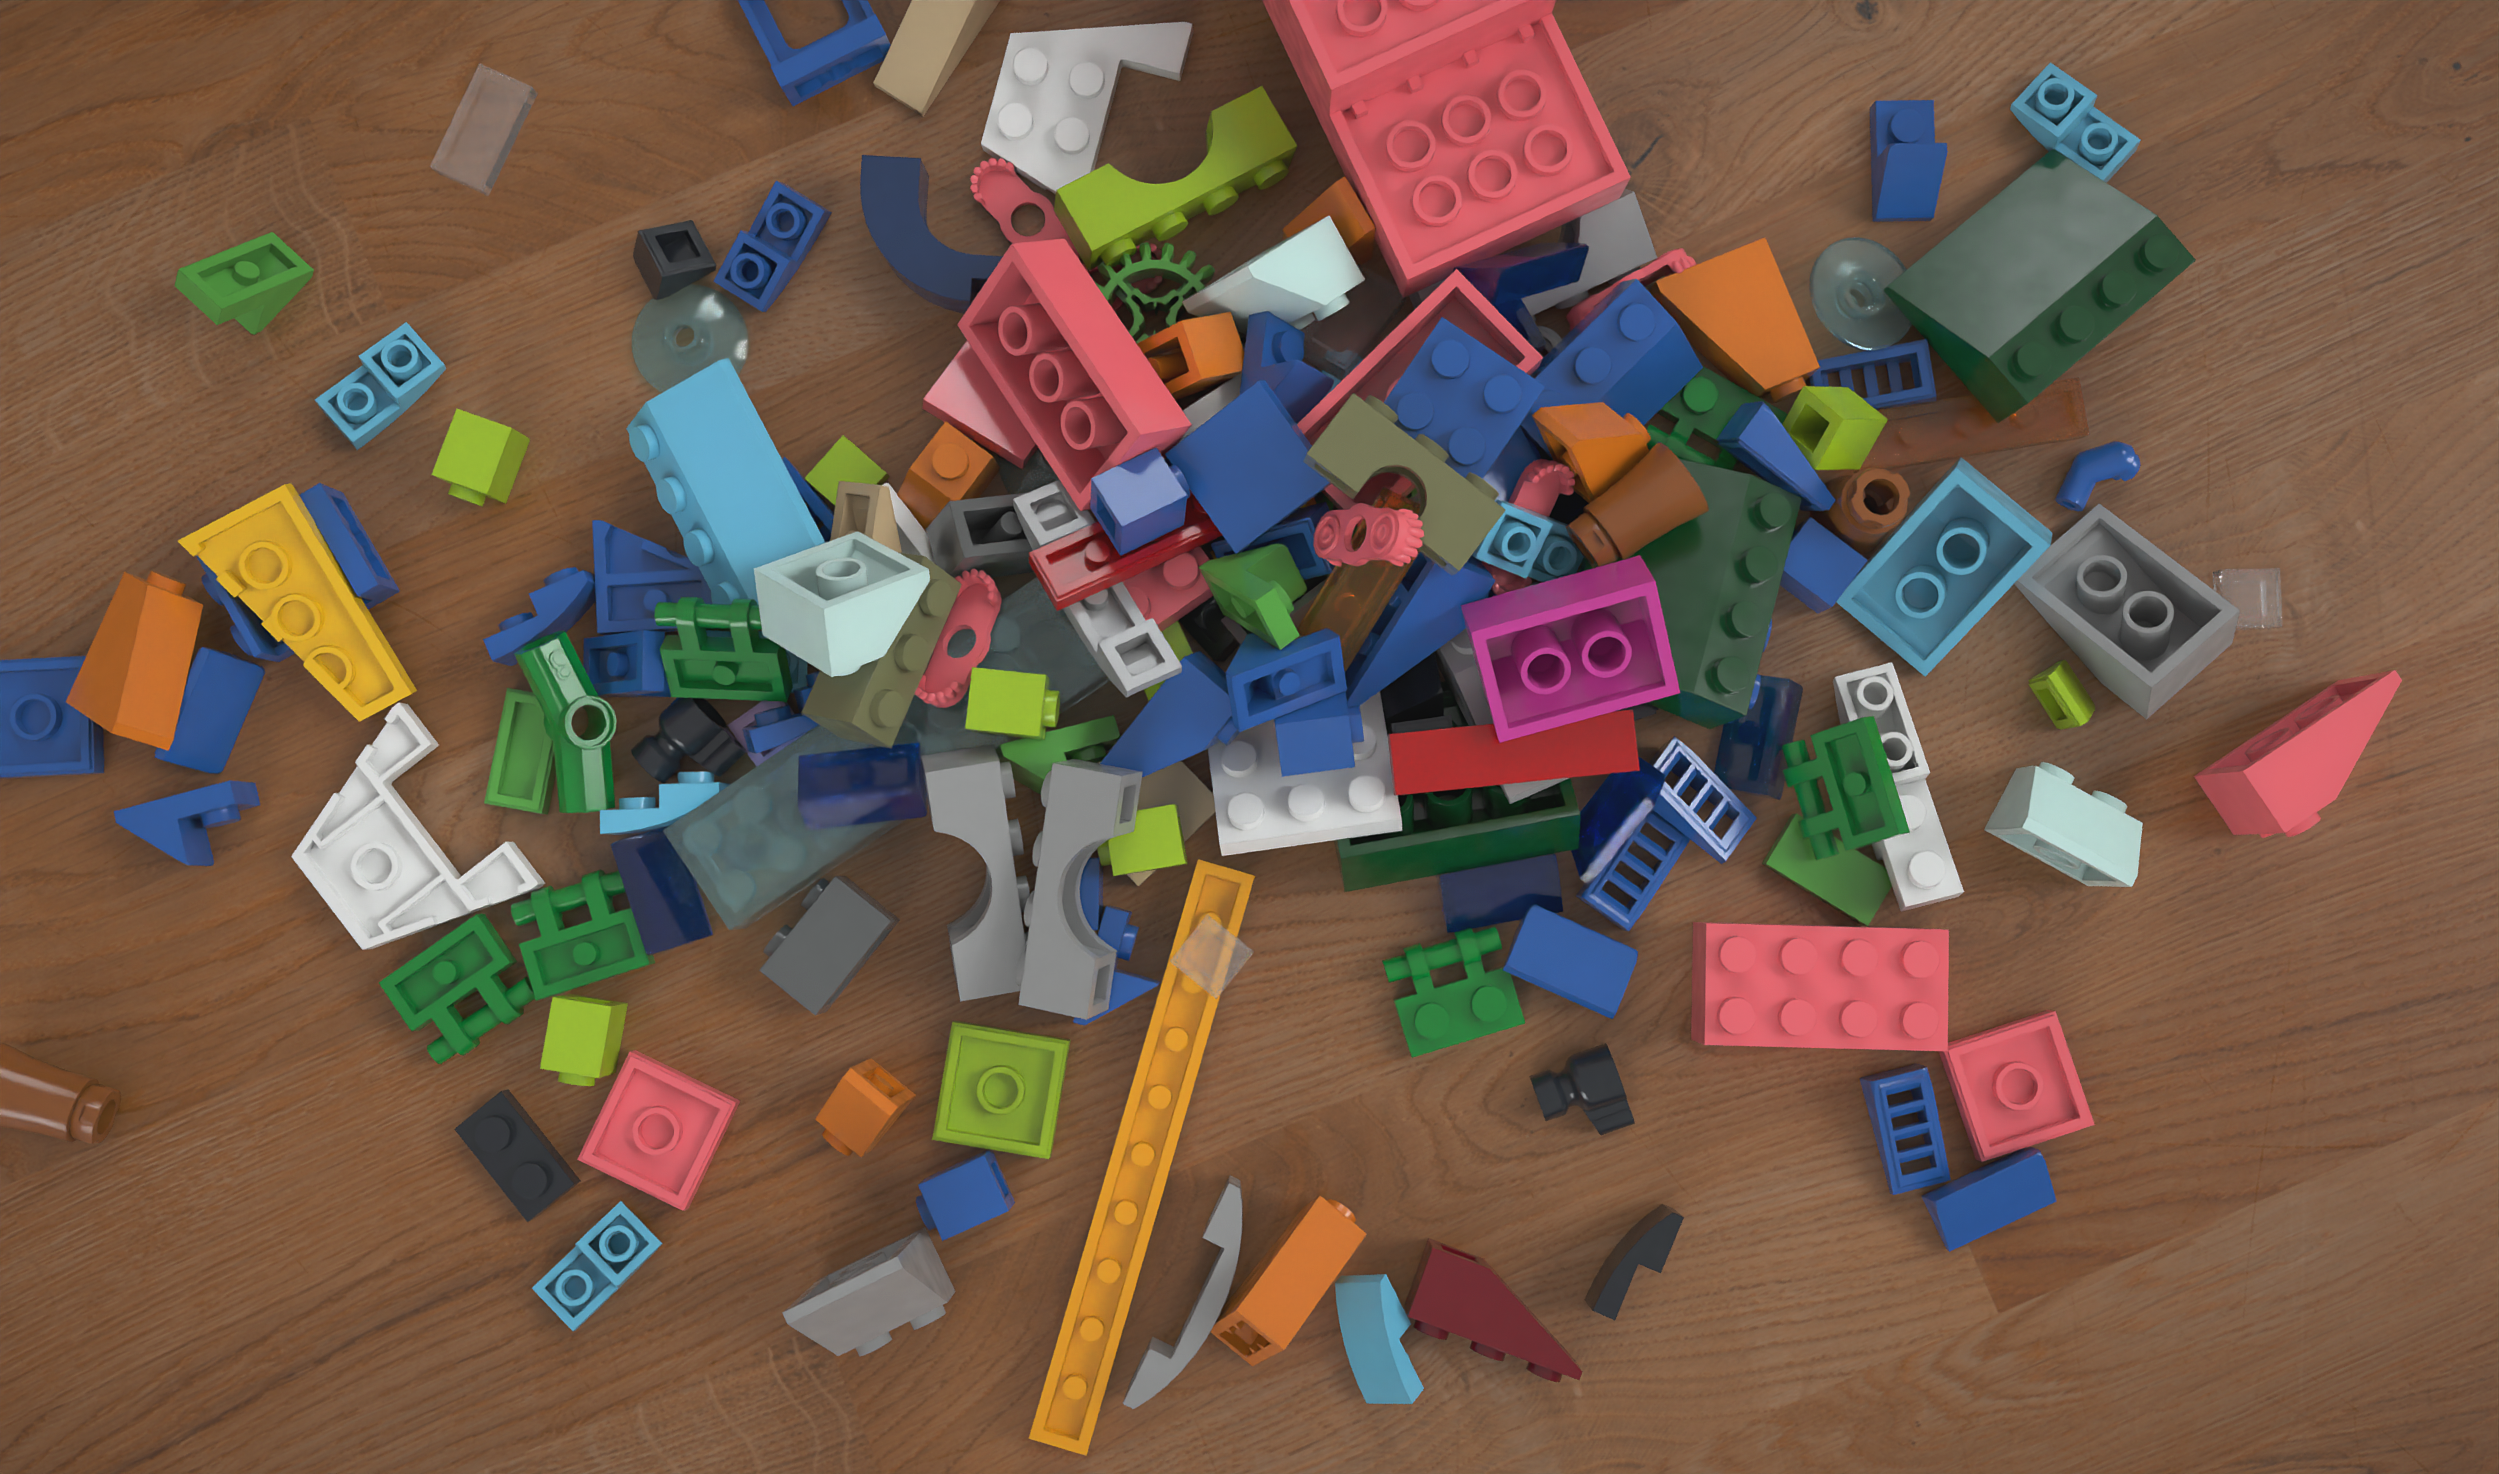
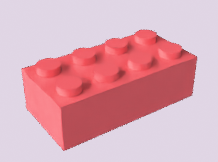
M1065 238L1012 243L957 325L1080 511L1089 510L1091 478L1154 448H1157L1163 459H1165V453L1176 446L1192 424Z
M1456 269L1326 395L1297 426L1313 446L1353 393L1364 401L1368 395H1372L1384 403L1441 317L1530 376L1539 368L1543 357ZM1382 473L1369 479L1353 500L1333 484L1321 492L1339 510L1350 509L1353 505L1359 503L1374 506L1375 508L1394 509L1415 486L1407 478L1399 474ZM1363 518L1355 527L1366 536L1367 525Z
M1693 922L1691 1040L1703 1045L1948 1052L1949 930L1912 927Z

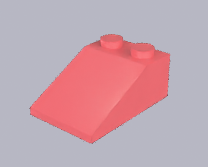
M2393 670L2338 680L2194 776L2233 835L2259 834L2261 838H2266L2276 833H2285L2287 837H2292L2317 824L2321 819L2317 812L2338 797L2402 679Z

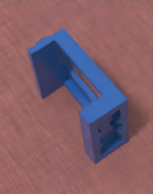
M738 0L771 64V69L792 106L884 61L891 46L868 0H842L849 15L847 24L800 49H792L786 44L764 0Z
M318 483L299 495L358 597L362 598L368 610L400 592L343 492ZM196 556L206 573L201 577L205 589L219 605L226 607L235 623L230 629L239 647L250 656L274 662H281L293 655L295 652L283 641L278 642L261 625L263 621L238 596L234 598L216 580L218 576Z

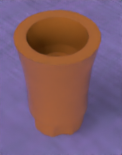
M1658 442L1628 473L1607 491L1583 507L1584 513L1578 515L1576 520L1567 525L1566 530L1587 562L1593 568L1614 563L1617 560L1621 561L1629 558L1641 548L1677 526L1707 513L1709 507L1700 487L1687 468L1667 446Z
M1867 468L1854 475L1839 476L1826 482L1824 485L1836 501L1829 510L1810 511L1809 517L1813 518L1862 555L1876 548L1883 541L1887 532L1895 528L1902 521L1907 511L1910 490L1907 482L1899 473H1891L1881 468ZM1863 500L1869 503L1871 512L1866 508Z
M6 1043L0 1044V1127L42 1134L67 1142L79 1140L94 1144V1142L101 1143L107 1137L120 1108L121 1093L119 1090L99 1084V1081L95 1078L70 1072L36 1059Z

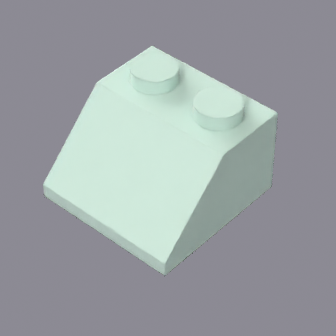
M1327 216L1263 251L1187 298L1182 303L1188 313L1199 317L1231 312L1237 331L1246 335L1249 315L1269 311L1300 330L1315 320L1312 312L1320 321L1348 305L1350 302L1345 293L1364 281L1365 278L1331 217Z
M858 531L754 568L763 636L831 677L855 673L860 669L861 665L884 657L930 581L928 568Z
M2041 762L2039 767L2016 768L1984 830L2087 886L2132 887L2138 876L2143 823L2125 814L2128 806L2107 793L2094 790L2092 795L2080 790L2072 785L2075 779L2074 776L2055 765Z

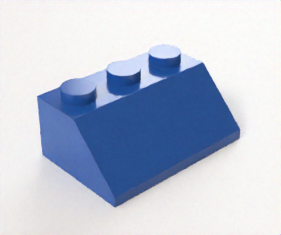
M1639 280L1622 281L1542 359L1539 368L1531 377L1546 387L1519 427L1525 437L1535 444L1541 459L1552 461L1553 458L1532 417L1541 407L1603 402L1621 417L1626 413H1630L1644 426L1703 366L1679 324Z

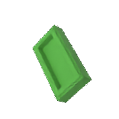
M507 688L484 803L548 814L556 776L554 743L547 735L544 727V712L533 692Z
M1797 813L1791 814L1762 864L1858 924L1868 926L1892 887L1887 869L1855 849L1845 851L1843 842L1836 837L1834 838L1839 854L1816 860L1810 839H1803L1798 822L1803 820V817Z

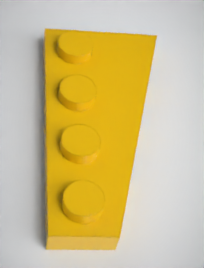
M292 483L284 484L178 540L193 557L198 556L218 576L216 580L234 598L238 596L263 621L261 625L278 642L283 641L304 661L303 666L359 722L417 691L362 598L358 597Z

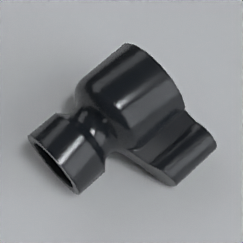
M677 697L661 712L658 719L660 728L656 735H646L631 749L633 757L641 767L661 783H666L681 768L680 760L685 756H689L708 771L721 777L747 752L745 747L729 732V727L723 717L704 698Z
M1606 1043L1571 1055L1566 1061L1564 1070L1556 1073L1546 1070L1529 1076L1545 1121L1566 1115L1569 1107L1575 1105L1583 1109L1600 1135L1635 1124L1623 1084Z

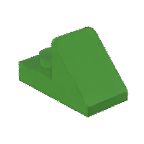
M270 232L178 269L174 286L216 325L234 318L247 331L255 335L261 332L312 278L314 269L276 234Z
M1273 544L1208 560L1198 567L1225 616L1280 650L1300 636L1289 614L1294 611L1292 602L1302 596L1307 589L1285 545Z
M1112 715L1046 732L1045 740L1023 738L1003 743L998 746L996 753L1000 763L1010 761L1014 780L1041 795L1043 781L1047 773L1052 770V763L1072 759L1093 763L1101 762L1107 755L1106 751L1110 750L1121 736L1115 717Z

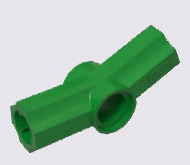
M556 631L522 646L519 651L514 653V656L544 712V727L547 735L554 743L559 812L589 813L615 808L610 740L616 731L617 723L614 709L607 701L598 696L566 631ZM583 707L588 715V727L578 737L572 729L571 722L575 711Z

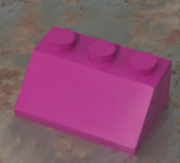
M1640 555L1461 605L1475 663L1499 743L1680 693L1656 581Z

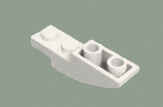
M1893 663L1836 676L1833 679L1840 724L1862 717L1874 716L1910 833L1872 844L1876 859H1883L1900 911L1959 897L1964 890L1925 780L1930 774V770Z

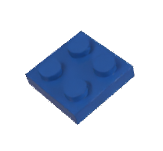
M1441 317L1384 403L1398 415L1399 419L1395 423L1397 427L1413 439L1418 434H1423L1436 442L1449 455L1445 463L1465 478L1471 472L1484 479L1546 386Z

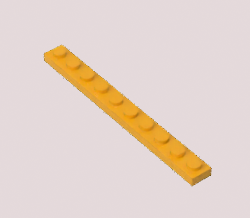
M1200 859L1197 861L1029 1436L1031 1440L1087 1455L1255 875Z

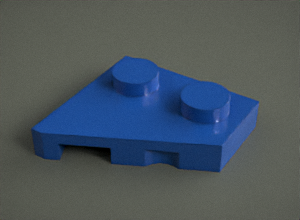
M592 521L598 634L605 636L640 630L678 631L677 627L658 626L656 624L654 615L658 602L678 603L681 597H701L705 604H713L711 590L699 567L695 566L687 556L671 551L605 521Z

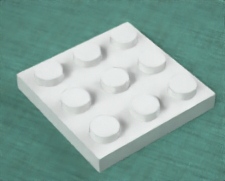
M1380 691L1360 705L1364 742L1353 743L1355 767L1282 777L1274 719L1240 732L1227 746L1219 741L1208 748L1222 856L1402 831L1398 795L1394 796L1388 736Z

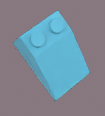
M1960 457L1861 568L1836 602L1926 677L2051 546L2052 532Z

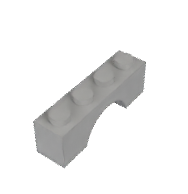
M1624 189L1620 199L1563 224L1553 253L1532 274L1515 281L1495 282L1484 279L1473 267H1469L1460 273L1519 331L1536 321L1535 314L1554 305L1557 309L1576 305L1588 298L1589 293L1587 290L1606 281L1609 284H1614L1625 276L1640 270L1641 265L1656 259L1657 255L1635 192ZM1446 279L1409 295L1414 310Z
M993 744L923 755L921 760L934 831L958 837L969 843L979 852L986 863V879L979 898L964 915L947 925L960 1002L1018 992L1021 990V986H1018L1016 983V968L1021 954L1026 950L1029 933L1024 932L1021 912L1025 910L1030 892L1026 875L1016 877L1013 856L1023 855L1024 850L1018 819L1008 820L1005 799L1016 797L1010 761L1000 763Z
M1077 759L1052 763V770L1047 773L1041 789V802L1046 807L1043 831L1038 834L1033 847V864L1038 869L1035 891H1032L1029 895L1024 910V922L1029 927L1026 950L1021 954L1016 968V983L1018 986H1021L1018 1005L1086 1020L1108 1010L1117 950L1104 942L1087 922L1081 906L1080 881L1088 859L1100 845L1113 837L1134 832L1142 771Z

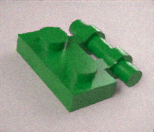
M1703 366L1657 412V414L1675 423L1670 434L1651 424L1647 426L1646 430L1651 437L1647 447L1650 451L1660 442L1667 446L1678 459L1733 470L1737 459L1722 448L1716 439L1739 407L1744 403L1763 401L1769 406L1781 424H1783L1788 414ZM1691 433L1721 449L1715 460L1686 444Z
M681 597L678 603L658 602L656 604L654 615L656 624L658 626L677 627L679 635H667L659 649L671 697L787 702L793 689L786 650L770 639L759 637L758 630H762L759 605H757L754 599H734L731 604H705L701 597ZM706 628H729L732 637L707 636Z
M1874 716L1862 717L1810 735L1817 756L1813 760L1810 759L1805 740L1781 746L1788 767L1783 770L1787 788L1794 787L1803 820L1798 822L1803 839H1810L1816 860L1839 854L1833 831L1838 829L1845 851L1858 849L1910 833ZM1822 778L1824 779L1833 808L1829 812H1826L1817 780Z
M626 868L607 874L601 869L584 874L582 882L557 890L552 886H547L532 891L531 898L511 904V914L517 926L537 921L541 937L519 944L536 1001L656 963L639 907L615 912L613 906V896L633 890V882ZM588 904L592 920L565 929L562 921V912Z
M476 914L379 982L411 1032L421 1030L434 1021L443 1035L427 1045V1050L432 1059L438 1064H443L457 1053L463 1056L480 1045L479 1038L501 1022L509 1025L523 1015V1007L535 999L528 977H524L508 988L498 976L517 963V960L485 914ZM478 990L487 1004L464 1019L455 1008V1005Z
M1495 926L1473 933L1472 928L1454 932L1455 939L1422 948L1420 943L1403 948L1404 954L1382 960L1389 983L1411 977L1416 993L1393 999L1412 1058L1525 1024L1511 974L1503 971L1504 966L1485 971L1482 964L1481 955L1502 949L1499 933ZM1462 962L1466 975L1465 978L1436 987L1433 986L1430 976L1431 970Z

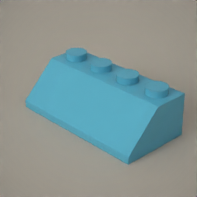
M729 358L718 360L647 401L626 428L635 456L645 463L656 485L657 497L662 508L672 515L684 538V548L689 560L699 567L711 590L713 604H731L734 599H754L757 605H759L754 568L825 543Z

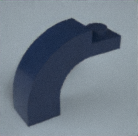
M862 155L860 176L862 209L871 236L888 265L898 278L922 298L947 310L965 314L1003 256L961 253L945 246L932 235L927 223L929 174L921 158Z

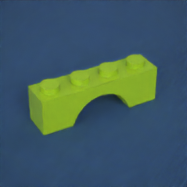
M1263 86L1211 111L1205 132L1207 156L1199 167L1186 177L1164 184L1144 183L1125 176L1108 163L1056 190L1054 212L1088 271L1099 266L1102 262L1106 266H1117L1121 264L1120 258L1123 254H1129L1131 258L1137 252L1136 246L1153 237H1156L1158 241L1170 239L1187 227L1188 219L1204 211H1207L1208 215L1218 214L1232 206L1238 200L1239 193L1254 185H1257L1260 190L1266 189L1278 183L1289 173L1288 168L1297 144Z

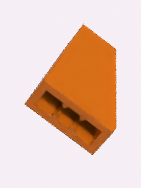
M1765 237L1684 269L1681 273H1674L1655 281L1649 290L1651 295L1679 324L1688 342L1731 382L1759 398L1771 394L1774 403L1791 398L1800 393L1803 386H1806L1805 380L1820 368Z
M153 570L150 571L147 580L124 572L67 697L66 703L112 734L169 751L174 740L203 604L183 594L187 584Z
M1321 1196L1305 1205L1224 1305L1210 1332L1252 1367L1284 1351L1367 1235L1355 1224L1356 1218L1354 1214L1343 1204L1332 1199L1326 1201Z

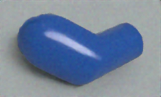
M2118 441L2080 452L2075 457L2055 501L2067 509L2083 511L2097 482L2110 478L2114 480L2122 479L2123 481L2132 479L2140 469V458L2131 445Z

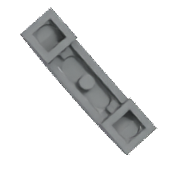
M1060 480L1013 499V507L1032 550H1036L1095 523L1088 510L1080 511ZM1123 582L1063 608L1095 661L1126 697L1182 673V665L1153 618L1145 620Z
M1231 1175L1203 1231V1238L1220 1246L1221 1249L1174 1347L1157 1338H1151L1125 1393L1123 1404L1132 1409L1155 1396L1185 1368L1208 1337L1229 1294L1240 1252L1243 1221L1241 1181Z

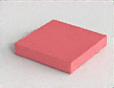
M967 340L923 398L922 409L943 422H948L961 433L1023 469L1038 449V446Z
M2046 1010L1949 1042L1948 1052L1939 1051L1975 1159L1984 1162L2095 1125L2056 1011Z
M636 1050L630 1051L577 1160L685 1211L692 1203L740 1100Z

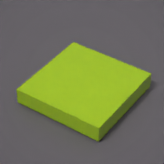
M953 1021L932 1140L1050 1159L1071 1040Z

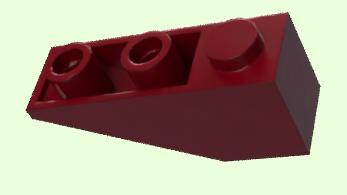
M1428 1238L1404 1304L1407 1316L1415 1319L1413 1325L1415 1329L1441 1340H1447L1449 1333L1472 1340L1470 1349L1497 1361H1504L1506 1353L1528 1361L1526 1367L1528 1371L1553 1382H1560L1562 1375L1580 1381L1582 1370L1575 1359L1484 1258Z

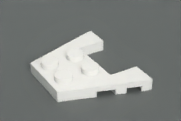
M1172 22L1011 33L981 141L983 151L997 160L1004 159L1006 164L1011 162L1014 165V171L1042 189H1048L1056 194L1057 189L1094 171L1122 67L1180 81L1193 35V24Z
M400 702L391 708L384 719L387 721L386 725L373 744L366 745L355 761L357 767L339 793L332 795L291 856L362 950L382 946L532 892L546 884L514 842H505L463 876L460 875L392 786V782L439 746L410 706Z

